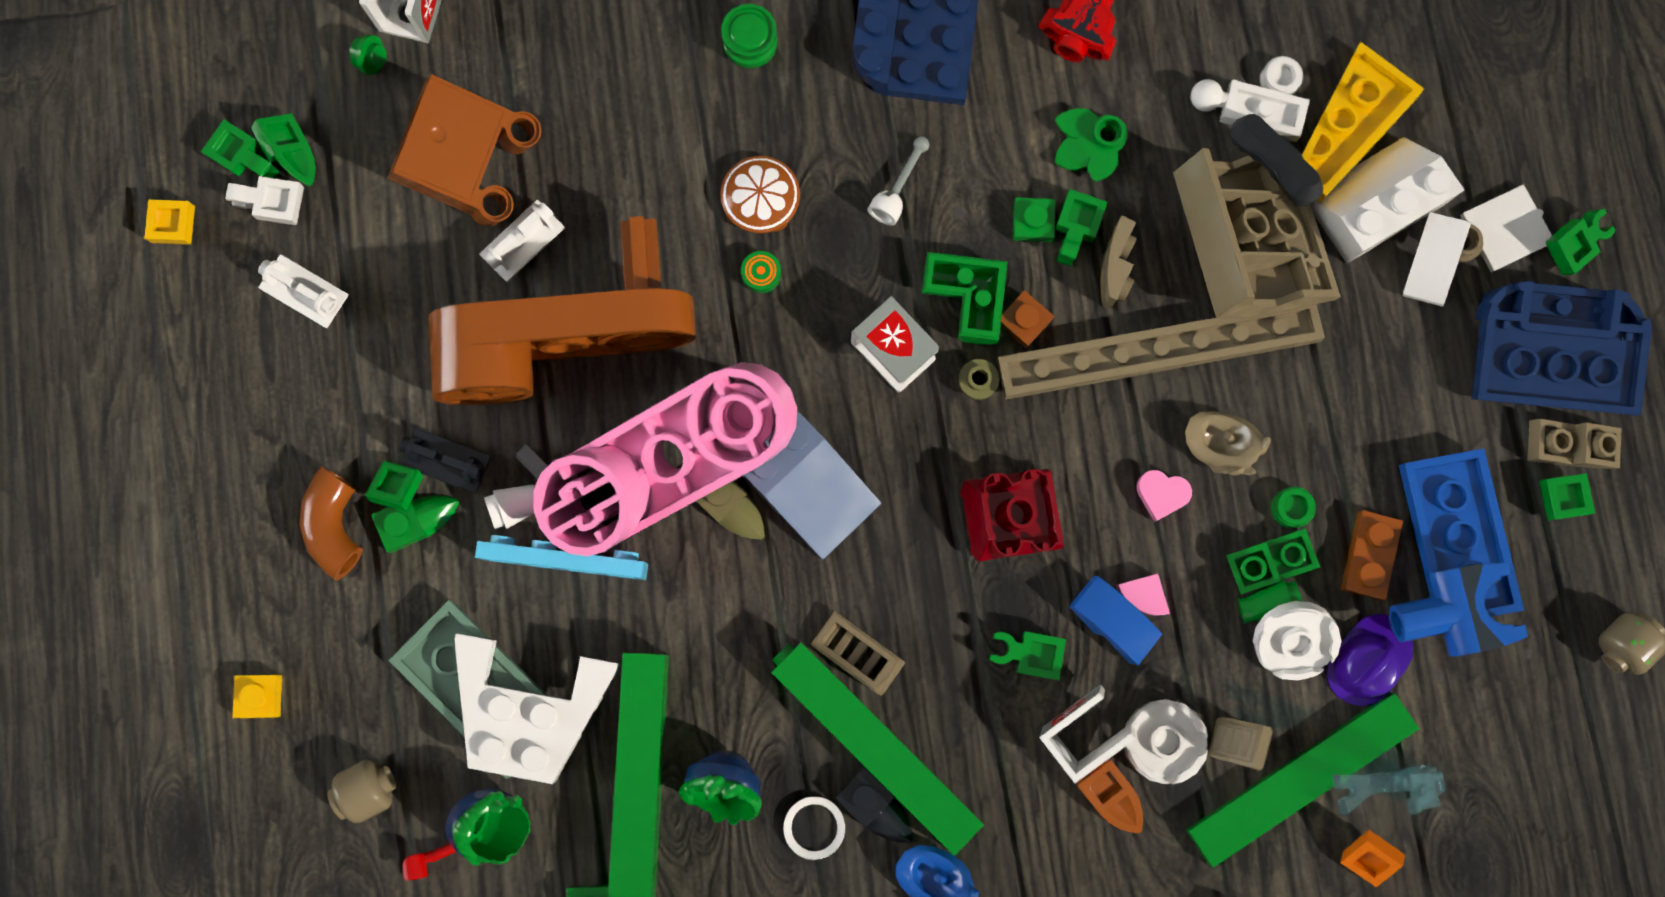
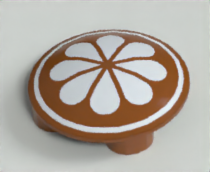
M768 156L749 157L735 164L726 174L720 192L722 207L728 220L739 228L752 233H769L783 230L796 213L800 201L799 184L792 170L783 162Z

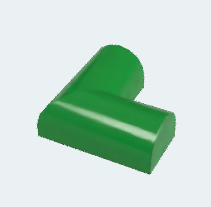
M927 252L922 294L962 299L958 330L959 340L979 345L998 343L1008 261Z

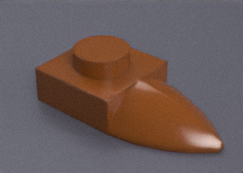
M1110 758L1076 782L1080 790L1107 822L1127 832H1142L1143 811L1140 800L1133 787Z

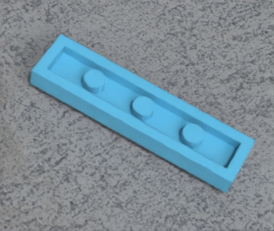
M491 535L490 542L477 541L475 558L484 561L646 580L648 564L644 561H638L639 553L614 550L613 557L597 556V554L582 556L569 554L564 551H556L557 546L547 541L532 540L531 547L515 546L516 538Z

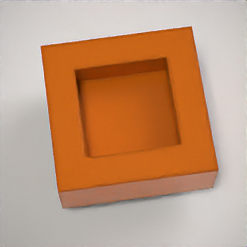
M1368 830L1343 851L1341 864L1377 888L1403 867L1405 854Z

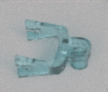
M1435 765L1413 766L1396 772L1367 775H1332L1335 789L1349 788L1350 791L1348 796H1343L1337 800L1340 814H1349L1373 794L1396 791H1410L1411 798L1406 799L1409 814H1419L1423 809L1440 806L1438 796L1443 791H1446L1443 772H1438Z

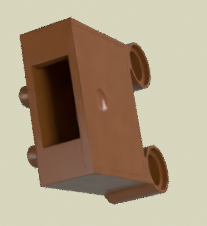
M431 74L423 85L387 179L466 212L481 226H495L510 216L514 206L511 194L501 186L492 185L487 186L483 190L479 189L497 139L501 147L508 153L522 154L540 139L542 131L540 122L529 112H513ZM512 124L520 125L526 130L527 142H520L513 137L511 133ZM484 197H492L499 203L500 213L498 216L486 213L482 204Z

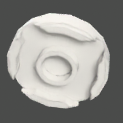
M1292 601L1276 606L1262 617L1255 628L1253 644L1259 662L1264 668L1266 667L1272 671L1273 675L1281 679L1303 680L1323 672V667L1330 660L1333 663L1339 653L1341 637L1335 620L1326 609L1312 602Z
M1167 699L1150 701L1136 709L1126 723V726L1132 724L1136 729L1135 740L1124 747L1125 756L1133 769L1147 780L1162 784L1181 783L1197 774L1206 761L1208 752L1206 726L1199 715L1184 703Z

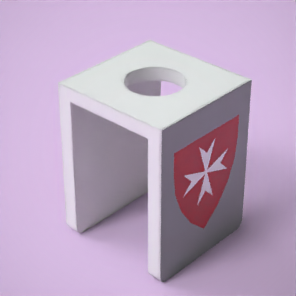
M359 0V3L379 32L429 43L441 0ZM406 4L405 15L410 23L402 21L399 17L401 8Z
M892 296L852 331L851 344L897 392L905 389L935 361V354L939 350V346Z
M1101 684L1044 725L1039 737L1074 783L1135 740L1136 729L1132 724H1129L1078 762L1056 733L1104 698L1105 689Z

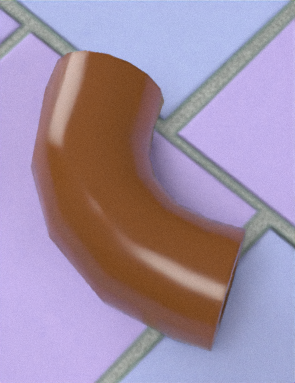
M321 466L302 498L299 528L309 555L327 575L337 581L352 570L363 552V548L346 534L342 523L343 510L351 496L355 493L356 488L329 468Z

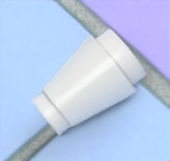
M535 485L493 490V495L484 497L495 529L502 526L508 529L534 514L533 490Z

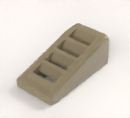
M836 611L833 612L810 644L881 696L905 664V661ZM841 627L845 628L847 632L834 650L830 649L828 645ZM855 637H857L861 641L847 660L844 659L842 655ZM871 647L875 651L863 668L859 670L856 665L868 648ZM882 658H886L888 662L875 680L870 678L869 676Z
M1219 717L1215 723L1208 754L1215 759L1261 770L1264 767L1273 730H1271V727Z

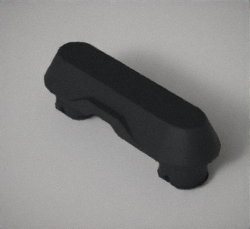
M1256 114L1243 116L1232 124V143L1235 146L1238 145V149L1246 152L1254 161L1261 163L1269 171L1271 177L1287 192L1289 200H1294V204L1298 207H1306L1311 202L1319 199L1323 192L1320 175L1304 160L1302 154L1284 136L1276 133Z

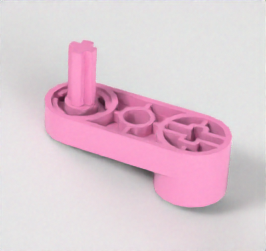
M741 362L708 374L578 450L554 460L541 472L533 490V511L539 528L553 545L567 553L591 556L607 551L628 537L754 470L782 451L789 444L796 429L797 406L790 387L778 373L761 364ZM729 377H733V379H734L735 382H736V381H746V380H748V381H751V382L754 383V384H751V383H748V382H736V383H732V381L730 380ZM775 422H776V430H775V432L772 434V432H773V430H774ZM768 438V442L770 443L769 447L765 443ZM665 440L676 444L681 450L683 456L681 469L671 466L666 461L663 454ZM590 467H592V468L595 469V470H593V471H591V472H589V473H587V474H585V475H583V476L577 478L578 473H580V472H582V471H584V470H586V469H588V468H590ZM610 482L615 488L616 495L586 511L580 499ZM619 514V519L613 521L607 526L602 524L603 522Z

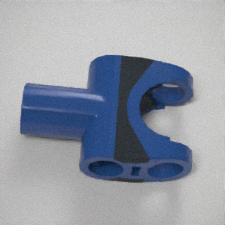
M1510 563L1475 564L1429 573L1428 577L1433 597L1390 606L1389 622L1393 634L1401 643L1443 634L1449 657L1497 649L1528 637L1526 624L1504 625L1499 623L1488 614L1485 607L1487 589L1493 583L1501 580L1502 576L1512 574Z

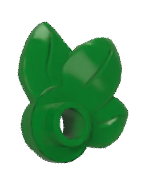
M1085 108L1068 110L1056 117V125L1067 138L1062 142L1056 153L1055 164L1070 171L1081 170L1087 167L1088 174L1094 182L1109 177L1118 165V152L1124 147L1128 138V130L1124 122L1113 115L1098 117ZM1108 131L1113 135L1114 139L1112 141H1105L1101 138L1100 133Z

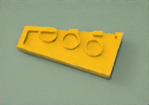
M1362 42L1358 45L1302 153L1304 160L1318 172L1322 180L1323 192L1318 199L1320 202L1331 193L1424 90L1423 87Z

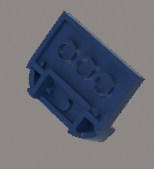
M859 0L853 43L854 68H856L860 77L873 87L872 91L878 94L964 106L978 0Z
M1534 281L1505 284L1484 294L1475 315L1476 320H1481L1472 400L1641 416L1652 333L1651 319H1645L1641 308L1630 298V293L1616 289L1600 290L1534 283Z

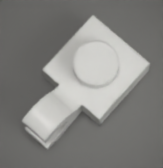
M259 176L257 188L228 183L225 199L233 201L232 205L234 207L253 208L252 216L258 220L297 225L304 187L300 182Z

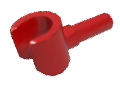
M449 843L433 851L409 855L402 864L404 880L410 881L428 877L427 863L435 862L456 851Z

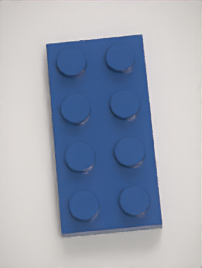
M1485 449L1398 465L1430 597H1433L1428 577L1429 573L1475 564L1510 563L1512 574L1502 576L1501 580L1493 583L1487 589L1485 607L1491 617L1524 611Z

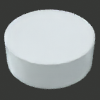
M1285 56L1270 60L1260 75L1261 87L1289 95L1295 93L1303 80V72L1300 65L1294 59Z

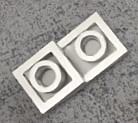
M1432 212L1429 213L1402 296L1444 306L1471 222Z

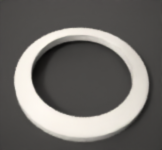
M817 796L803 798L790 808L785 817L784 836L787 844L797 855L811 860L826 858L833 854L843 841L845 834L843 815L839 808L826 798ZM811 804H818L828 808L837 821L835 839L828 847L819 851H810L802 848L795 841L792 834L791 826L795 814L801 808Z

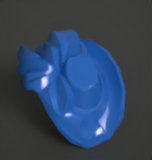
M917 845L905 851L896 864V878L899 885L910 897L979 896V891L975 889L971 873L965 864L951 853L937 847Z

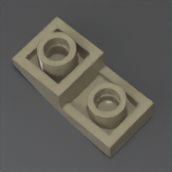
M1124 216L1120 217L1113 228L1104 253L1101 269L1102 306L1109 310L1117 299L1125 301L1134 283V279L1128 277L1134 264L1126 261L1137 239L1130 235L1136 222Z
M1546 419L1530 420L1528 461L1587 468L1620 469L1622 428L1587 422L1569 424Z

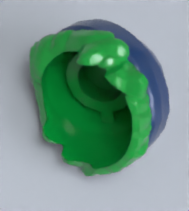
M719 750L690 765L685 775L684 784L679 790V796L686 804L697 806L711 814L712 820L715 823L722 822L725 818L731 825L738 824L740 820L750 821L758 815L762 806L761 782L759 778L755 775L748 761L741 754L732 750Z
M488 788L472 792L456 803L447 818L445 832L452 848L474 866H479L481 863L503 864L508 862L511 856L516 855L524 845L531 832V823L528 813L522 806V798L519 795L512 796L500 789Z

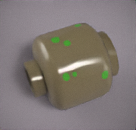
M1624 613L1618 616L1600 634L1598 643L1604 653L1601 659L1610 669L1617 673L1623 674L1626 671L1636 675L1644 674L1665 654V629L1657 620L1645 613Z

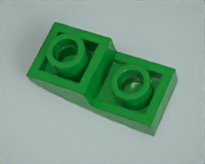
M1306 528L1226 555L1240 594L1320 568Z

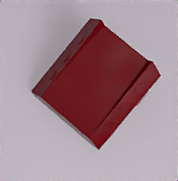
M1032 469L1006 475L996 473L979 479L964 481L960 496L963 498L971 545L969 552L978 562L1063 548L1064 542L1051 470Z

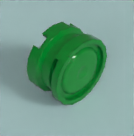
M741 4L731 9L725 16L721 26L723 46L728 58L736 65L744 68H758L768 63L777 49L776 22L771 13L764 7L755 4Z

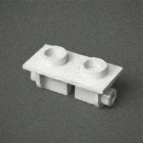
M536 200L479 255L508 283L565 227L553 216V212L543 202L540 203Z
M281 254L277 260L272 262L264 260L258 269V273L262 275L263 280L258 287L259 289L325 328H328L349 294Z

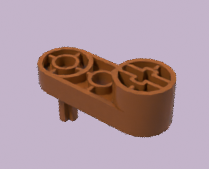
M644 216L629 217L627 221H620L625 290L466 303L446 306L428 314L433 400L453 405H495L516 402L533 396L532 362L653 352L674 349L694 342L696 339L693 296L679 290L662 289L657 220L655 218L644 219Z

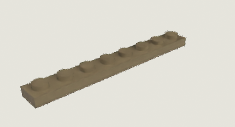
M1314 304L1249 318H1211L1001 356L997 359V366L1004 399L1006 400L1319 343L1325 339L1317 305Z

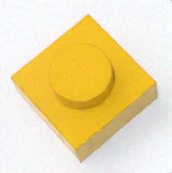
M148 200L144 239L151 243L191 244L195 205L189 201Z
M282 675L234 676L233 718L281 717Z

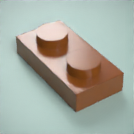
M1365 510L1357 512L1340 591L1378 601L1386 600L1402 529V520Z

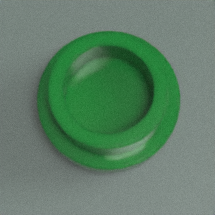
M367 34L354 39L350 47V61L353 67L359 69L363 74L375 75L384 66L386 50L378 36Z

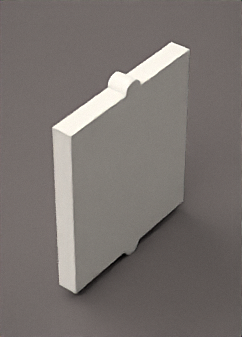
M1524 185L1460 215L1462 220L1471 222L1472 225L1481 231L1483 235V248L1480 253L1490 272L1496 271L1546 247L1545 242L1552 236L1541 217L1543 216V211L1536 208Z

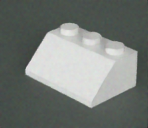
M1403 137L1356 165L1322 202L1319 200L1311 202V207L1315 217L1348 264L1426 217L1430 212L1441 208L1463 192L1464 188L1442 156Z

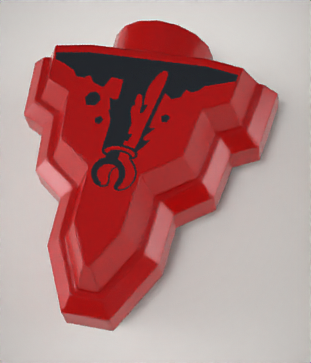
M1063 0L1058 8L1048 9L1038 28L1043 31L1045 36L1056 42L1054 50L1065 60L1079 63L1083 61L1084 57H1088L1094 60L1109 61L1116 43V39L1111 34L1116 21L1110 10L1114 0Z

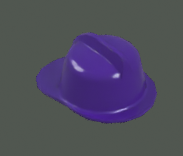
M1375 614L1364 617L1341 642L1338 656L1333 663L1331 660L1328 662L1326 675L1330 688L1338 698L1352 705L1365 706L1378 702L1388 694L1407 670L1413 657V642L1401 643L1397 640L1390 626L1389 615Z

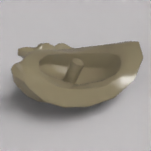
M1216 411L1199 412L1190 418L1185 430L1186 443L1191 453L1197 459L1207 464L1214 473L1230 474L1232 476L1256 474L1257 471L1251 465L1257 461L1260 455L1265 454L1270 444V437H1263L1255 425L1247 420Z

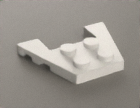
M456 634L455 650L468 768L549 784L555 783L582 736V732L593 712L596 711L603 699L606 689L616 676L620 664L580 657L572 699H562L489 685L488 679L497 641Z

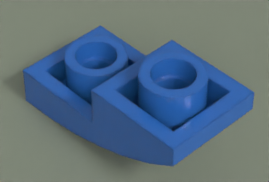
M1093 576L1069 606L1094 634L1104 636L1130 664L1139 665L1162 636L1158 628L1141 611L1099 576Z

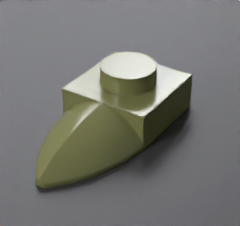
M734 480L696 500L710 516L728 531L749 539L762 540L765 537L762 518L755 503Z

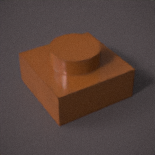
M1024 290L1002 314L1001 327L1027 349L1055 316Z

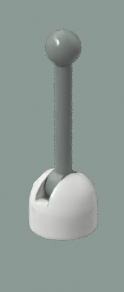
M918 137L914 141L915 149L893 189L878 193L870 203L867 210L879 222L892 226L899 219L903 204L898 194L921 153L926 152L929 148V141L925 137Z

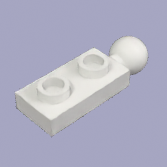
M1210 79L1199 81L1191 91V102L1198 110L1208 112L1217 107L1223 108L1219 122L1232 125L1243 116L1256 114L1276 133L1294 142L1301 137L1310 101L1305 98L1237 80L1230 82L1227 92L1222 91L1221 86L1216 81Z

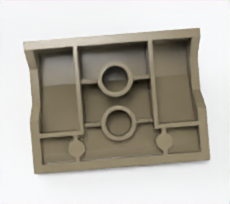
M1202 148L1173 172L1216 318H1249L1334 301L1341 297L1311 204L1306 207L1296 206L1294 200L1288 199L1287 192L1271 177L1269 171L1261 163L1254 161L1250 156L1233 162L1213 161L1210 150Z

